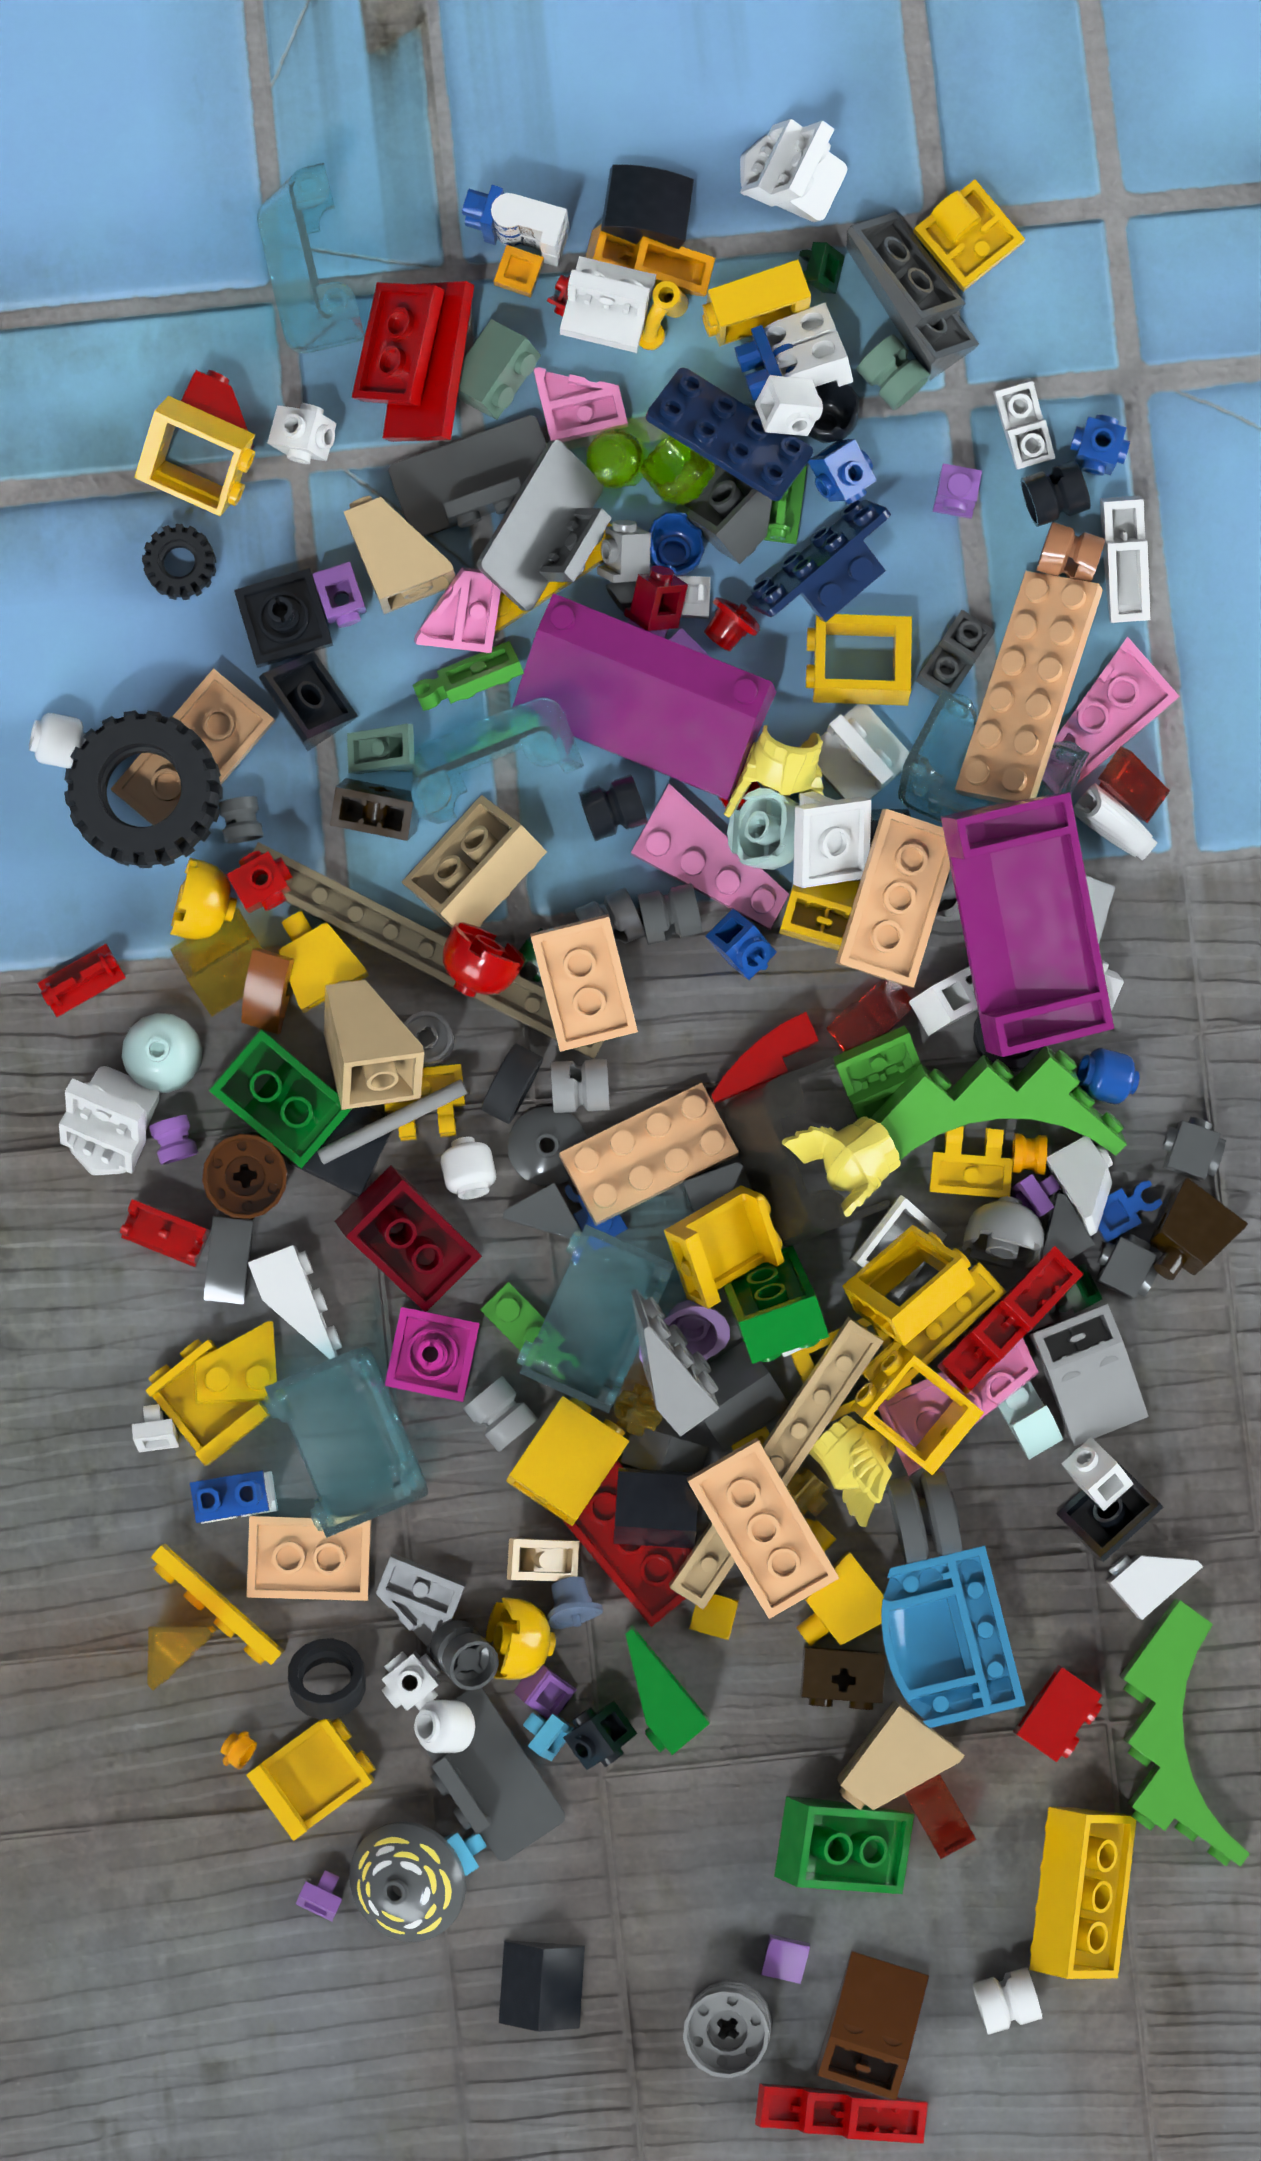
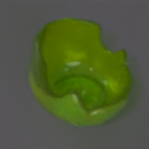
M611 429L599 433L588 446L585 465L596 476L599 483L603 484L606 488L619 489L627 486H636L649 469V453L643 441L637 436L623 429Z

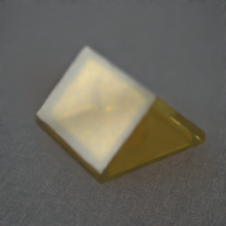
M236 908L232 922L224 920L219 931L211 937L200 940L186 939L170 950L187 981L211 1017L243 999L252 949H263L239 908Z
M157 1622L149 1626L147 1685L153 1691L162 1686L219 1628L214 1623Z

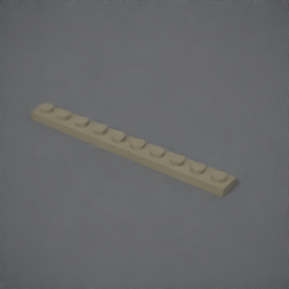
M257 843L253 852L260 850L261 854L269 851L274 860L282 857L293 878L286 881L291 891L284 894L287 899L285 902L454 988L456 981L448 975L443 964V949L447 938L262 843ZM268 876L260 877L257 885L265 884ZM517 975L512 984L501 993L493 995L477 993L475 997H472L557 1041L544 988ZM604 1041L573 1048V1050L591 1059H595Z

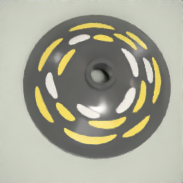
M414 1822L385 1824L366 1836L352 1857L349 1880L353 1899L363 1917L384 1935L406 1942L429 1940L444 1932L460 1914L466 1894L464 1870L453 1847L434 1830ZM393 1885L401 1889L402 1896H398L393 1891Z

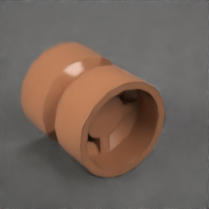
M1052 522L1036 570L1053 576L1065 573L1067 578L1092 582L1105 539L1086 532L1076 536L1073 528Z

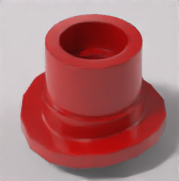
M719 597L713 600V603L719 608L716 610L715 616L704 630V633L717 645L727 651H731L741 638L745 637L748 633L753 636L759 633V624L746 611L747 607L744 604L737 605Z

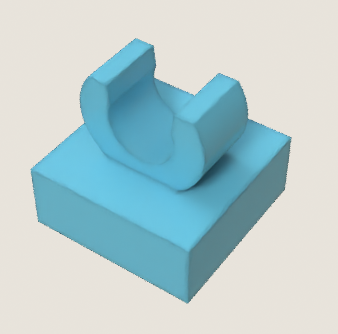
M532 1712L523 1724L527 1730L535 1735L528 1747L539 1756L550 1761L553 1760L566 1743L563 1737L574 1729L566 1720L554 1714L546 1721L541 1716H537Z
M457 1832L444 1838L457 1853L465 1876L479 1868L473 1855L487 1847L480 1834H472L462 1840Z

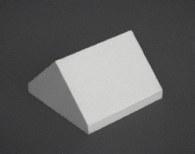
M900 1195L849 1261L861 1270L912 1224L926 1234L930 1231L933 1232L941 1241L945 1239L947 1234L909 1200ZM924 1261L893 1288L890 1293L900 1298L926 1262Z

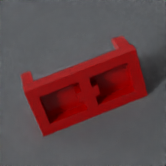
M132 1199L128 1207L129 1214L127 1220L120 1228L121 1238L196 1267L211 1230Z

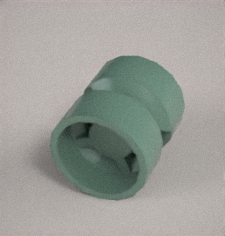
M894 334L880 342L856 368L857 372L870 386L878 385L880 387L879 396L893 411L909 401L931 377V374L917 359L909 360L907 358L909 350Z

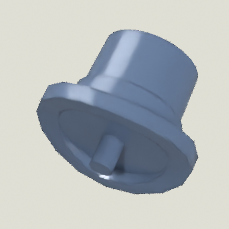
M568 1577L552 1584L551 1588L555 1605L547 1615L551 1628L579 1627L582 1625L581 1623L603 1613L602 1605L592 1602L583 1577Z

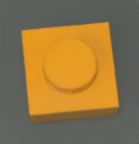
M506 245L494 278V285L531 298L544 263V257Z

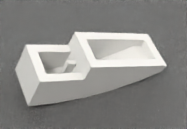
M1140 496L1100 498L1102 538L1105 539L1103 547L1104 571L1110 622L1151 620L1148 542L1145 539L1144 499Z

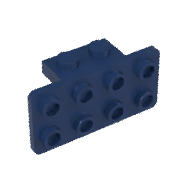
M687 368L678 369L649 407L645 416L646 420L655 427L773 501L782 499L813 454V448L794 435L765 432L758 412Z
M857 500L850 503L840 513L841 519L831 527L825 526L817 531L810 539L812 543L801 553L798 551L788 556L780 565L782 569L771 579L766 577L755 584L750 591L752 595L746 600V603L751 609L768 617H773L801 594L819 619L827 622L886 571L863 540L891 516L889 510L884 506L867 500L861 502Z

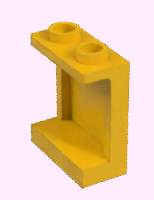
M740 1185L664 1230L688 1300L709 1309L721 1302L718 1289L764 1262L775 1266L784 1263L781 1252L782 1240L773 1227L769 1215L771 1213V1206L763 1194Z
M197 1339L180 1352L183 1360L172 1369L166 1364L148 1378L152 1385L145 1391L150 1397L154 1398L166 1415L173 1420L174 1425L196 1451L195 1454L203 1465L209 1466L270 1417L271 1414L261 1401L196 1404L193 1364L198 1359L218 1349L212 1340H207L202 1344Z
M562 1396L509 1474L506 1482L573 1526L629 1443V1440L623 1437L625 1431L617 1424L607 1419L602 1423L590 1414L592 1409L583 1401L575 1397L568 1400Z
M340 1718L317 1721L246 1774L293 1841L362 1789L371 1785L375 1780L371 1775L376 1770L374 1765L362 1750L356 1754L347 1741L352 1735Z

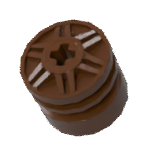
M239 1134L225 1138L211 1150L204 1163L202 1182L207 1197L218 1210L234 1218L250 1219L266 1214L278 1204L286 1189L287 1169L282 1154L272 1143L258 1135ZM248 1164L249 1170L256 1171L257 1178L250 1181L249 1187H242V1182L234 1180L233 1177L234 1173L240 1171V1165Z

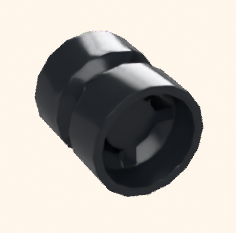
M1075 460L1053 467L1050 475L1040 471L1021 478V489L1026 507L1036 527L1058 520L1061 512L1071 516L1089 510L1091 507L1086 482Z
M631 774L611 782L608 791H605L600 786L578 792L595 841L616 835L618 825L620 824L625 829H633L648 823L639 792Z

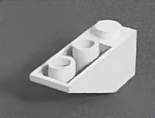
M292 1245L248 1262L262 1300L330 1360L338 1359L336 1350L342 1348V1344L335 1326L327 1328L322 1312L327 1311L328 1308L320 1288L313 1290L307 1275L314 1273L306 1251L298 1252L297 1247Z

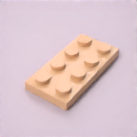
M214 668L172 716L189 729H192L208 747L221 774L219 777L220 785L223 784L275 722L272 716ZM141 753L113 785L111 790L149 823L155 825L167 818L177 806L181 796V781L177 770L167 759L153 753Z
M882 809L835 962L836 964L907 987H914L950 870L943 827L889 809Z
M700 1083L560 1152L559 1157L595 1226L684 1181L738 1156L739 1152L703 1083Z
M758 1438L753 1439L687 1478L690 1487L769 1619L839 1579L838 1574Z

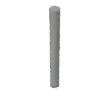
M460 1079L318 1149L317 1153L322 1163L326 1164L468 1094L467 1089Z

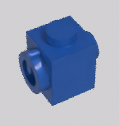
M734 908L705 936L727 963L748 980L761 969L766 970L768 968L767 963L777 953L755 925Z

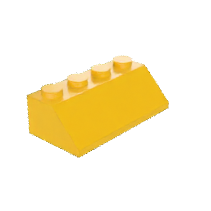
M1071 1807L1048 1808L1029 1970L1065 1979L1118 1978L1137 1821L1131 1817L1132 1815Z

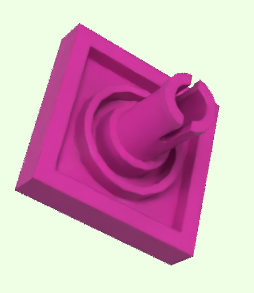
M401 1307L385 1386L464 1402L480 1323Z

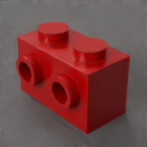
M1057 1665L1013 1732L1055 1762H1058L1061 1756L1067 1759L1080 1738L1075 1736L1084 1722L1090 1725L1100 1712L1103 1705L1098 1701L1102 1694L1060 1665Z

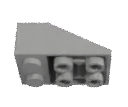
M634 1289L631 1291L644 1372L656 1409L681 1437L720 1409L714 1394L718 1391V1387L708 1374L711 1372V1368L705 1358L698 1351L692 1354L686 1347L688 1341L684 1334L675 1324L669 1327L662 1318L665 1315L652 1297L645 1300L639 1291Z
M1108 1304L1100 1305L1028 1334L1073 1446L1086 1442L1090 1437L1093 1439L1149 1417L1124 1342Z

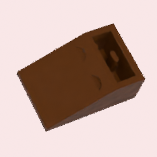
M851 1951L817 2061V2076L896 2101L908 2063L929 1975Z

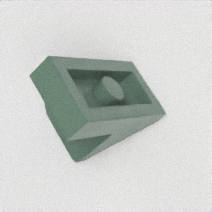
M413 724L347 733L348 773L364 774L384 770L411 772L415 764Z

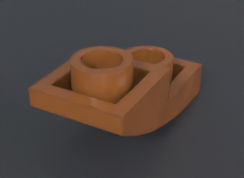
M261 948L252 949L244 988L241 1023L275 1034L281 1033L290 998L286 991L295 959Z

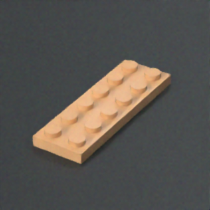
M1025 571L955 786V790L959 795L997 803L1037 797L1103 592L1099 583Z

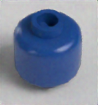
M1098 1048L1092 1051L1090 1055H1085L1081 1059L1077 1070V1077L1080 1082L1078 1085L1092 1099L1114 1105L1123 1102L1129 1094H1134L1140 1079L1139 1072L1135 1071V1064L1130 1056L1104 1048Z

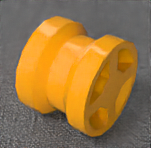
M1014 1133L1011 1158L1013 1159L1012 1173H1021L1026 1169L1032 1170L1035 1174H1045L1047 1135L1026 1138L1023 1134Z

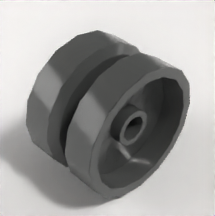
M943 1467L938 1468L933 1475L928 1471L921 1473L919 1480L922 1498H918L913 1480L907 1475L889 1479L887 1483L892 1515L905 1564L928 1559L929 1546L927 1535H931L935 1551L939 1556L962 1551L958 1510L953 1492H950Z

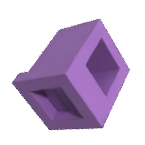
M943 463L939 474L933 512L972 519L982 470Z
M350 562L312 574L329 624L337 622L339 628H344L361 621L360 614L367 611ZM338 594H347L349 596L347 604L342 606L335 604V597Z

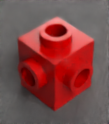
M260 850L246 855L238 861L240 864L239 868L226 874L249 914L261 907H264L265 911L277 907L287 900L284 894L291 891L286 881L293 878L283 858L279 857L274 860L269 851L261 854ZM268 876L265 884L257 885L260 877Z

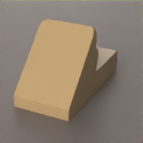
M523 1537L510 1538L507 1580L559 1581L568 1577H577L580 1541Z

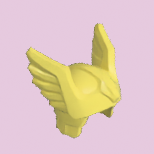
M764 725L758 740L752 744L744 769L731 795L724 815L730 818L751 783L757 781L765 788L780 793L779 795L790 796L799 792V800L800 793L816 792L824 796V786L821 779L823 775L818 765L823 743L819 734L815 732L810 734L809 739L800 747L788 746L772 738L767 731L768 725Z
M861 1117L853 1124L839 1131L831 1127L821 1126L817 1128L810 1126L808 1130L796 1131L795 1136L782 1140V1144L791 1150L804 1164L823 1159L828 1184L836 1191L851 1192L841 1203L846 1217L850 1216L857 1206L863 1205L865 1199L869 1198L881 1186V1182L889 1173L896 1170L901 1164L899 1153L886 1128L881 1123L868 1117Z
M846 1415L838 1422L832 1424L818 1438L809 1454L821 1465L834 1489L843 1490L842 1499L846 1503L849 1514L855 1516L861 1527H867L875 1504L881 1502L886 1485L892 1475L888 1465L895 1454V1445L877 1430H870Z

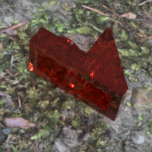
M1120 746L1098 777L1101 781L1099 786L1120 802L1130 813L1146 823L1150 821L1170 792L1132 751Z
M940 1774L904 1793L940 1859L976 1840Z

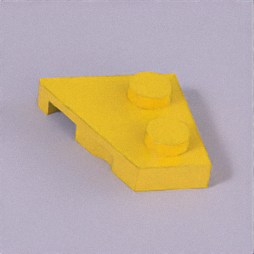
M273 1321L263 1323L194 1362L196 1404L269 1401L278 1398Z

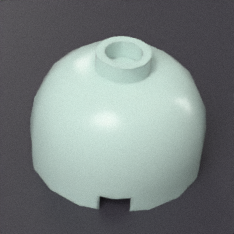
M758 788L748 792L742 798L747 801L743 804L740 811L735 810L730 816L727 830L729 848L732 853L738 855L740 859L738 861L753 868L770 870L791 863L794 860L795 806H798V803L788 796L779 795L780 793L769 788Z
M155 1013L142 1017L130 1027L123 1040L122 1060L126 1072L137 1084L149 1090L169 1093L182 1089L198 1072L201 1066L203 1049L198 1034L187 1021L173 1014Z

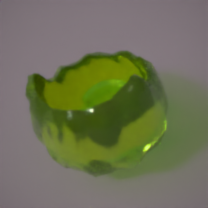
M669 435L668 438L663 439L649 453L641 465L640 472L661 499L671 504L678 503L684 505L693 499L699 498L704 488L715 475V465Z

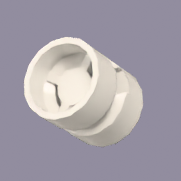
M1027 1967L1005 1973L1003 1981L1000 1982L995 1977H990L972 1983L987 2035L1009 2029L1013 2020L1023 2025L1042 2019L1036 1991Z

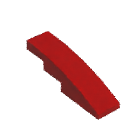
M1056 1246L1052 1247L956 1345L937 1367L965 1394L969 1393L1025 1334L1036 1326L1082 1277L1083 1273Z
M759 2083L755 2125L760 2128L799 2130L808 2134L839 2135L847 2139L924 2144L928 2103L926 2101L898 2097L895 2101L883 2096L867 2093Z

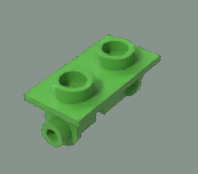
M807 466L803 468L781 500H772L768 533L764 539L765 541L797 545Z

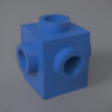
M1096 415V418L1088 417L1083 428L1076 426L1070 449L1077 451L1074 460L1084 472L1103 476L1104 474L1111 475L1117 463L1124 464L1130 441L1124 440L1127 427L1118 425L1119 421L1106 415ZM1095 439L1109 442V445L1101 447L1097 445Z
M855 439L836 441L808 461L816 476L815 485L818 491L829 502L845 501L846 504L853 503L867 494L865 488L877 481L872 472L873 464L871 459L859 448Z

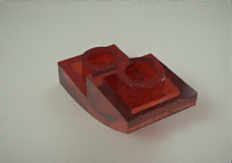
M881 979L860 1001L851 1003L826 1029L843 1051H848L884 1035L912 1009L909 1003L912 999L901 984Z

